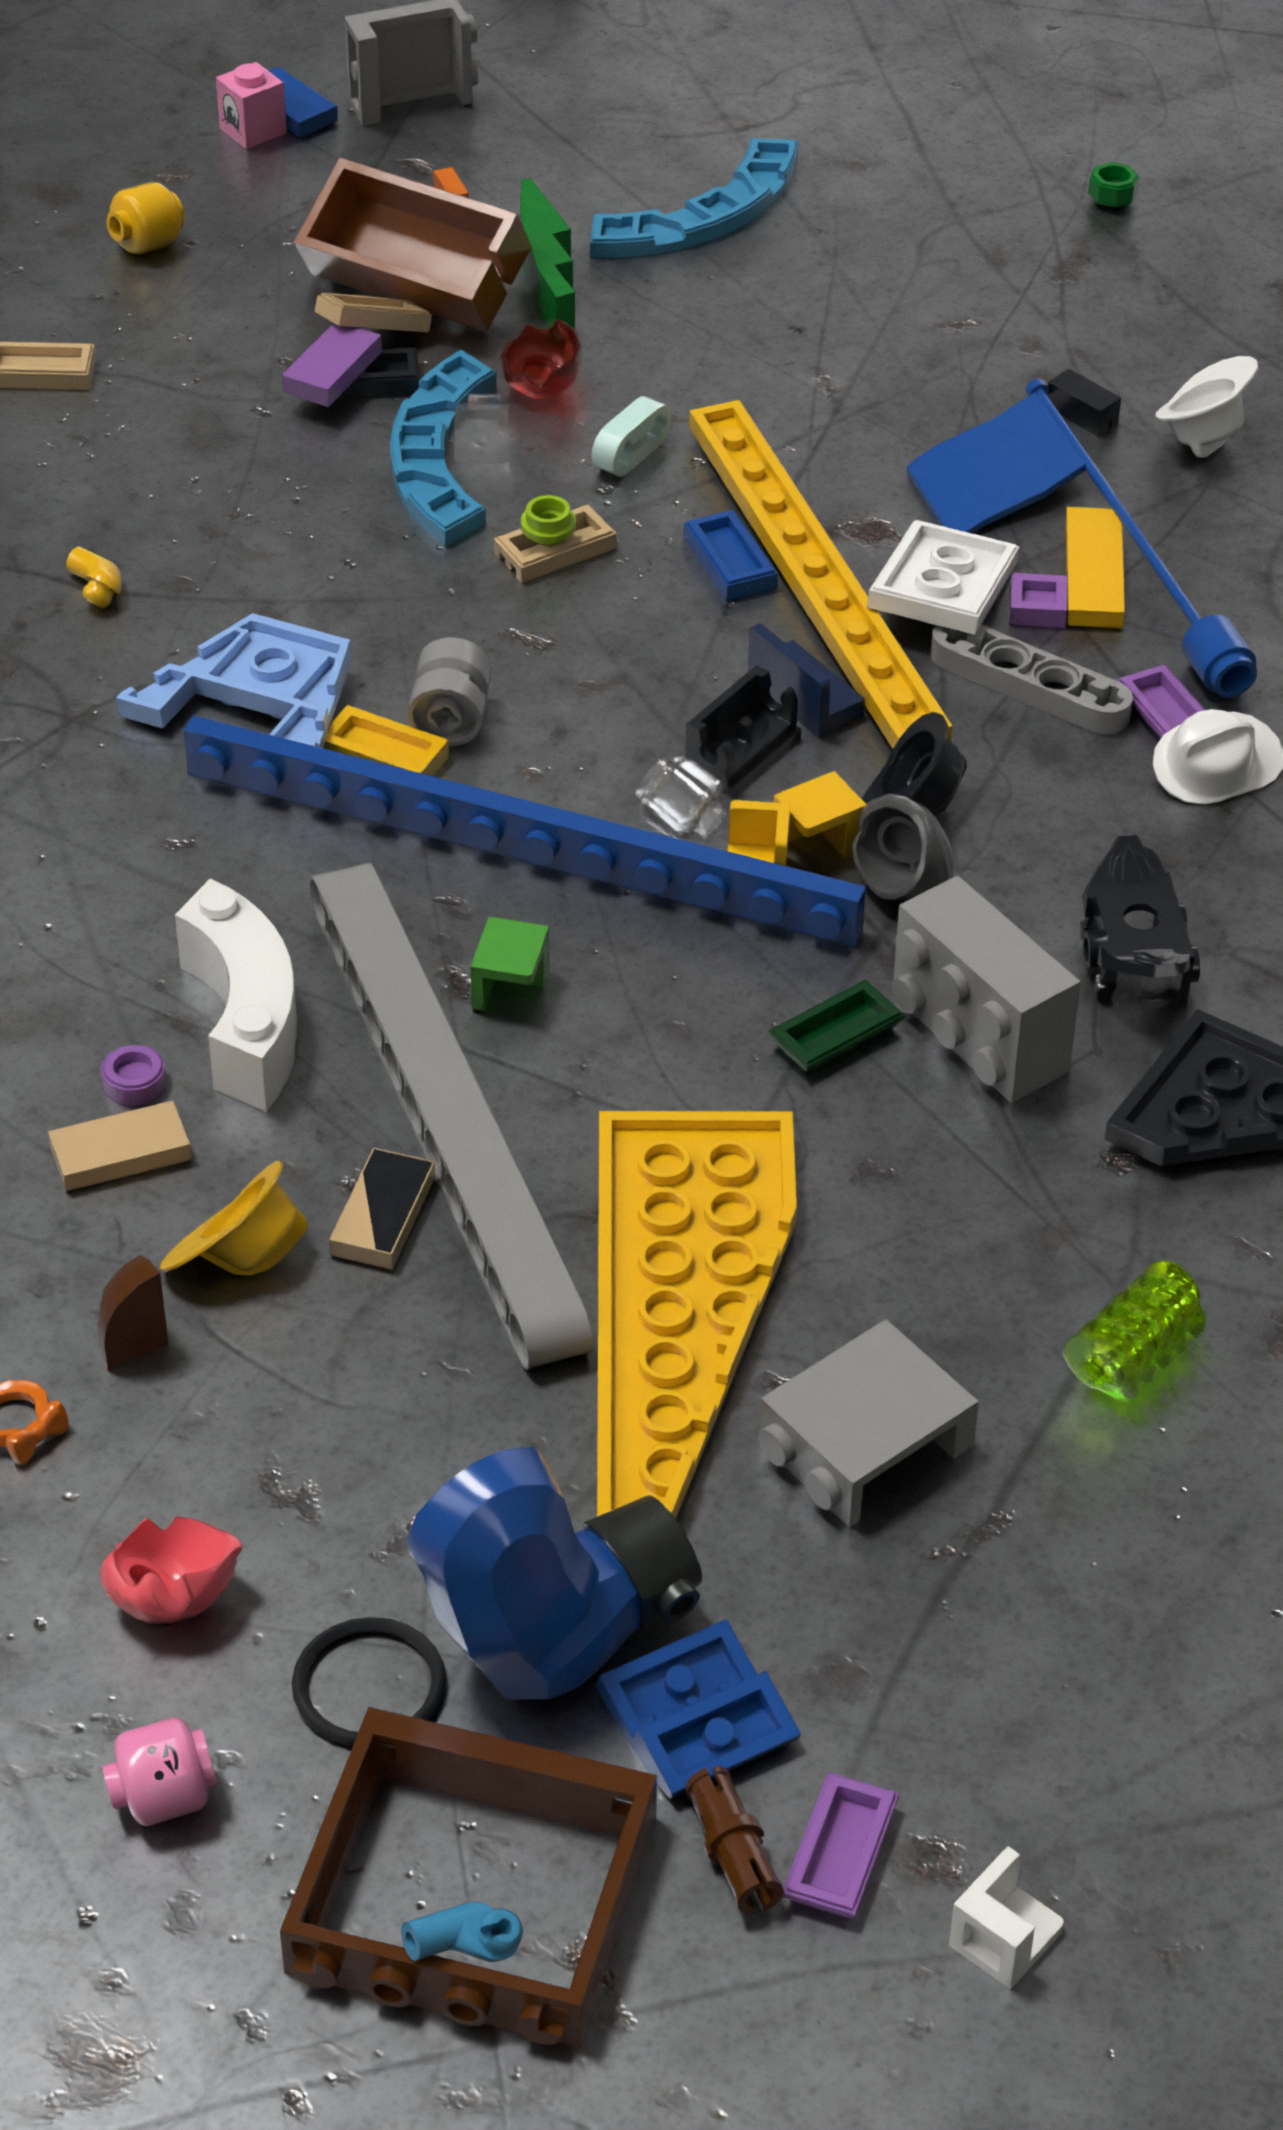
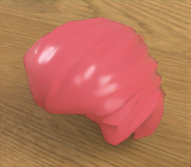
M175 1516L171 1525L163 1530L150 1519L144 1518L123 1542L117 1544L116 1548L103 1561L99 1571L100 1581L106 1595L117 1606L134 1618L151 1624H172L197 1616L216 1601L229 1587L228 1583L235 1574L236 1559L243 1548L241 1541L230 1532L220 1530L206 1522Z

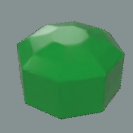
M1109 162L1097 165L1090 175L1088 194L1098 204L1118 207L1130 204L1137 194L1139 175L1129 165Z

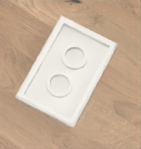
M919 520L913 521L871 586L867 608L975 635L1017 564L1019 546Z

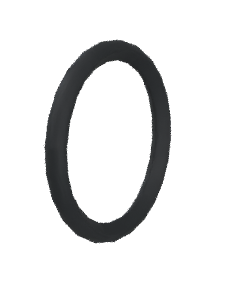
M366 1617L351 1619L331 1626L317 1635L303 1649L294 1667L291 1682L293 1700L301 1717L313 1730L329 1740L347 1746L354 1745L358 1734L357 1731H350L335 1726L324 1719L313 1707L308 1696L307 1678L315 1658L328 1645L351 1634L370 1631L388 1633L400 1637L414 1645L424 1656L430 1668V1691L423 1706L412 1717L429 1721L435 1715L443 1700L447 1681L444 1662L433 1643L423 1633L410 1625L387 1618Z

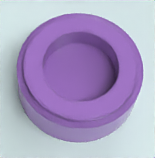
M142 1045L120 1047L108 1054L102 1062L103 1090L109 1099L118 1104L138 1106L149 1103L158 1098L166 1087L164 1060L156 1050Z

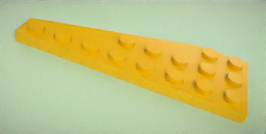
M599 1111L597 1517L648 1495L658 1499L675 1519L678 1515L796 1226L797 1198L793 1111Z

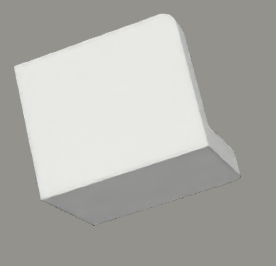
M1008 1846L954 1903L949 1947L1011 1990L1061 1935L1064 1921L1061 1916L1018 1887L1022 1855Z

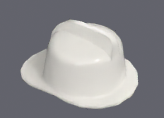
M1237 356L1224 359L1206 367L1191 377L1173 398L1156 412V419L1168 421L1177 439L1183 445L1190 446L1197 457H1207L1223 446L1231 435L1243 427L1244 408L1242 391L1259 370L1258 361L1251 356Z
M1210 709L1196 712L1181 725L1164 734L1154 749L1152 766L1157 781L1170 795L1185 803L1208 805L1262 789L1274 782L1283 769V748L1279 738L1268 725L1253 716L1238 712Z

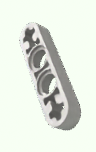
M935 625L933 628L931 659L937 666L946 671L1094 733H1119L1126 729L1130 723L1133 696L1130 689L1121 682L984 625L979 627L975 635ZM996 662H1010L1017 664L1019 667L1001 668L993 664ZM1057 682L1067 685L1068 688L1051 689L1042 684Z

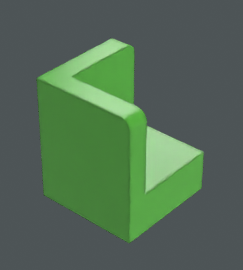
M488 917L470 966L472 1009L485 1011L496 980L538 987L545 986L550 971L549 926Z

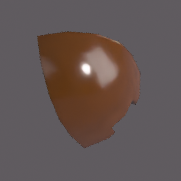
M141 1255L120 1268L103 1289L97 1327L101 1354L108 1371L169 1344L161 1275L152 1262Z

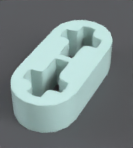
M641 396L633 401L600 430L592 448L591 458L593 465L617 477H623L664 441L672 419L669 406L646 396Z

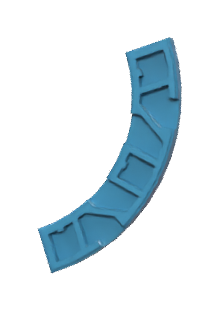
M750 139L743 161L733 172V179L723 188L716 186L699 196L685 201V208L667 214L661 213L659 209L632 213L593 215L590 258H621L667 253L693 247L739 229L769 209L790 184L796 170L799 141Z
M459 350L446 358L422 377L419 381L418 390L410 399L406 398L402 402L394 419L390 437L391 471L400 499L413 519L429 535L445 547L486 524V508L464 491L452 475V472L447 470L445 462L446 443L452 428L460 416L479 398L497 387L496 371L463 350Z

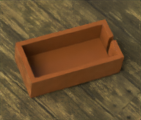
M340 157L294 240L295 246L312 275L379 297L407 299L426 309L430 314L485 332L489 330L507 295L503 282L510 285L513 284L532 248L517 213Z

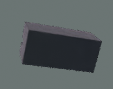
M1067 369L1048 381V397L1063 418L1097 437L1108 431V427L1112 428L1119 423L1121 397L1071 369Z

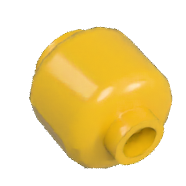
M149 182L123 189L114 195L109 207L106 224L110 236L122 248L131 254L142 255L169 247L175 243L183 228L185 214L182 203L175 193L160 183Z

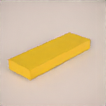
M1067 507L1065 520L1066 576H1068L1067 625L1123 628L1125 600L1122 522L1113 509Z

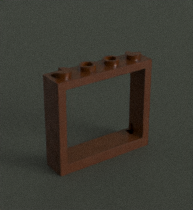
M368 1707L280 1929L284 1973L296 1976L305 1984L317 1988L337 1986L369 1994L376 2001L388 2006L404 2007L412 2005L444 2013L451 2020L463 2025L478 2026L484 2023L520 2032L525 2038L539 2044L551 2045L559 2042L582 2048L655 1824L657 1775ZM383 1779L620 1836L570 1989L436 1955L414 1961L407 1955L404 1947L326 1928ZM616 1798H617V1799H621V1800H625V1801L632 1802V1804H631V1803H627V1802H623V1801L616 1800Z

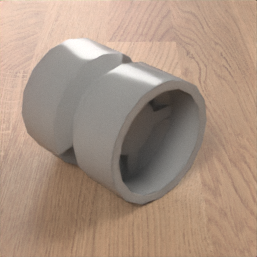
M455 637L433 640L425 646L418 658L414 686L411 690L407 709L410 726L448 739L449 747L466 744L475 738L482 727L486 706L485 699L488 695L492 675L491 661L486 652L473 642Z

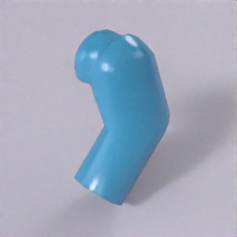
M467 1902L405 1922L401 1928V1935L407 1955L414 1961L452 1950L487 1962L506 1960L515 1954L522 1939L523 1927L518 1916L510 1910L504 1908L495 1909L479 1902Z

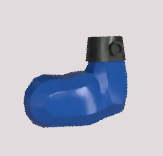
M534 1447L501 1450L472 1463L443 1484L416 1514L406 1538L409 1553L424 1576L434 1616L439 1625L503 1697L509 1700L552 1699L579 1688L610 1660L629 1636L638 1628L645 1630L661 1616L666 1622H674L690 1613L700 1599V1594L696 1587L702 1583L701 1566L686 1534L671 1512L651 1495L644 1496L583 1523L584 1529L575 1533L565 1499L546 1458Z

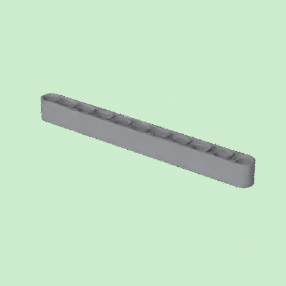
M368 862L311 876L309 879L310 895L319 925L427 1160L435 1162V1178L520 1363L527 1370L591 1352L593 1349L592 1331L583 1302L372 863Z

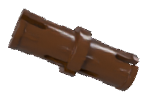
M713 1766V1775L718 1783L716 1788L713 1785L707 1768L701 1769L687 1781L685 1793L692 1802L706 1832L704 1836L706 1842H703L705 1851L713 1863L721 1865L735 1896L736 1905L742 1913L755 1914V1906L750 1897L752 1893L755 1895L761 1912L767 1911L781 1900L784 1889L781 1881L776 1877L762 1847L764 1831L758 1819L754 1815L746 1813L733 1785L732 1776L725 1767Z

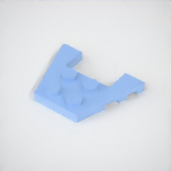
M252 613L197 646L198 656L182 666L169 663L153 673L155 680L153 684L136 693L134 688L129 687L116 697L119 716L164 728L192 696L198 694L219 700L228 706H240L269 714L273 718L281 720L269 735L323 748L353 658L350 639Z

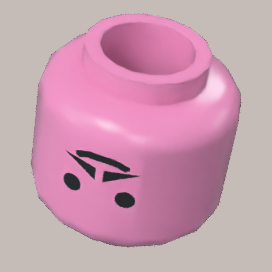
M178 1717L165 1719L118 1735L113 1747L116 1762L102 1766L113 1809L129 1806L133 1819L143 1826H151L201 1810L207 1803V1789L218 1786L202 1728L191 1731L188 1724Z

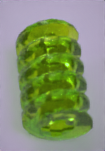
M1167 1260L1153 1262L1144 1271V1274L1139 1275L1127 1289L1122 1290L1111 1301V1304L1106 1305L1093 1320L1088 1321L1079 1330L1078 1335H1073L1064 1344L1063 1356L1069 1368L1080 1381L1089 1387L1102 1390L1108 1396L1117 1400L1131 1401L1140 1392L1141 1385H1148L1157 1376V1370H1164L1173 1361L1174 1355L1181 1354L1190 1345V1339H1197L1206 1330L1207 1318L1200 1304L1201 1296L1198 1286L1191 1275L1178 1263Z

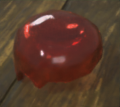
M559 319L555 320L549 329H538L532 323L528 324L517 338L507 342L500 356L503 375L510 388L533 398L553 397L571 388L580 372L582 363V350L578 332Z

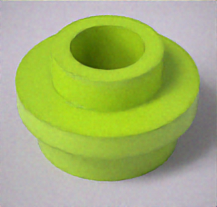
M543 495L532 499L521 516L522 533L530 540L541 545H556L571 537L576 530L575 514L570 510L569 503L558 496Z

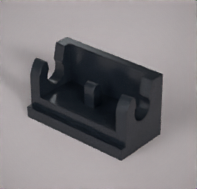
M758 665L753 667L686 724L685 774L689 775L690 769L694 766L695 769H693L691 777L696 775L698 777L697 780L733 797L801 738L802 728L797 726L798 699L794 689L788 687L781 694L780 700L782 704L777 703L770 694V687L772 686L770 672ZM703 772L707 773L708 777H705Z

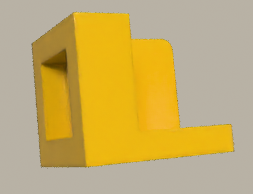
M835 771L774 795L775 803H790L789 842L803 836L811 837L821 833L844 858L853 854L852 845L860 831V814L867 804Z
M731 801L727 851L787 866L790 803Z

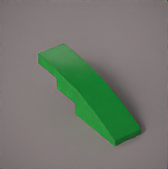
M531 178L522 179L520 221L532 245L523 263L525 279L539 314L557 341L575 336V291L573 290L571 229Z

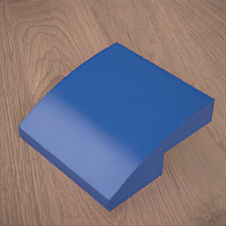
M727 1619L600 1675L596 1683L600 1696L622 1734L650 1774L657 1775V1784L669 1799L684 1793L687 1781L701 1769L707 1768L712 1780L715 1778L713 1766L725 1767L728 1771H731L792 1743L801 1736L797 1725L767 1671L760 1674L756 1673Z

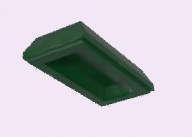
M865 979L767 1031V1036L791 1061L808 1075L890 1031L905 1019V1014Z

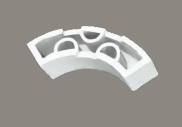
M209 879L175 914L180 969L206 983L216 992L226 1006L218 1024L208 1035L213 1089L267 1112L281 1094L295 1062L297 1015L292 964L282 937L263 912L231 888Z

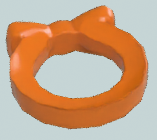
M8 1380L0 1383V1404L11 1400H26L35 1405L37 1419L26 1428L0 1430V1447H7L14 1462L24 1466L34 1455L38 1443L44 1441L48 1436H57L68 1431L69 1420L63 1404L59 1400L49 1402L46 1391L38 1383L28 1380Z

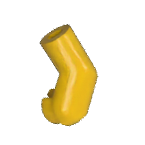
M80 546L70 552L66 561V569L68 572L89 582L82 590L83 597L99 608H107L112 601V597L114 595L118 596L122 590L120 570L113 562Z

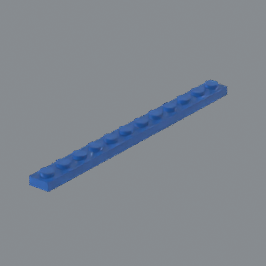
M194 715L183 730L188 775L854 947L863 932L866 886Z

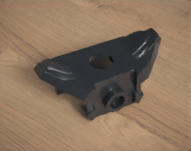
M1138 835L1118 836L1110 850L1099 863L1082 894L1085 920L1080 922V938L1083 940V957L1086 967H1095L1096 969L1095 995H1113L1117 987V972L1151 978L1169 977L1177 1008L1187 1007L1190 983L1199 981L1200 958L1196 945H1191L1188 937L1185 906L1183 903H1178L1170 873L1165 872L1156 853L1152 849L1143 846ZM1133 911L1152 913L1154 915V927L1151 929L1134 928L1124 920V916Z

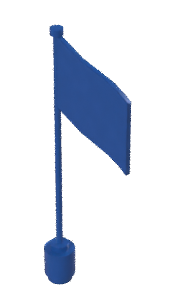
M1034 379L1030 381L1026 387L1028 397L996 418L934 446L907 466L908 475L939 524L943 527L972 534L1000 518L1045 498L1086 470L1192 624L1183 637L1181 647L1184 655L1207 689L1223 697H1235L1247 691L1255 682L1257 677L1255 654L1229 618L1223 615H1210L1201 619L1048 397L1049 387L1044 380Z

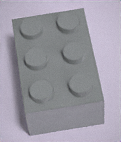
M958 875L899 905L892 996L904 1011L912 1013L935 1034L941 1045L947 1049H952L974 1069L983 1083L993 1086L1011 1104L1070 1072L1080 980Z

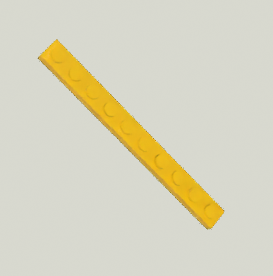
M735 400L690 410V430L852 686L865 699L864 704L892 749L913 722L922 715L931 712L942 714L948 724L947 738L951 741L952 724L878 611L867 608V594L741 401Z

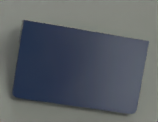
M761 623L749 628L748 672L756 665L770 672L772 682L770 694L779 704H782L780 700L782 692L788 687H792L798 699L797 721L817 738H821L864 716L865 699L794 640L784 643Z

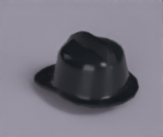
M931 712L922 715L907 728L897 741L885 766L863 795L862 800L866 804L870 800L891 793L908 797L912 801L918 802L925 806L934 816L947 808L967 769V761L959 749L947 738L948 724L942 714Z

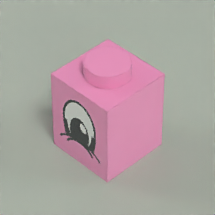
M257 62L242 64L235 70L216 77L219 127L222 131L246 150L287 134L284 82Z

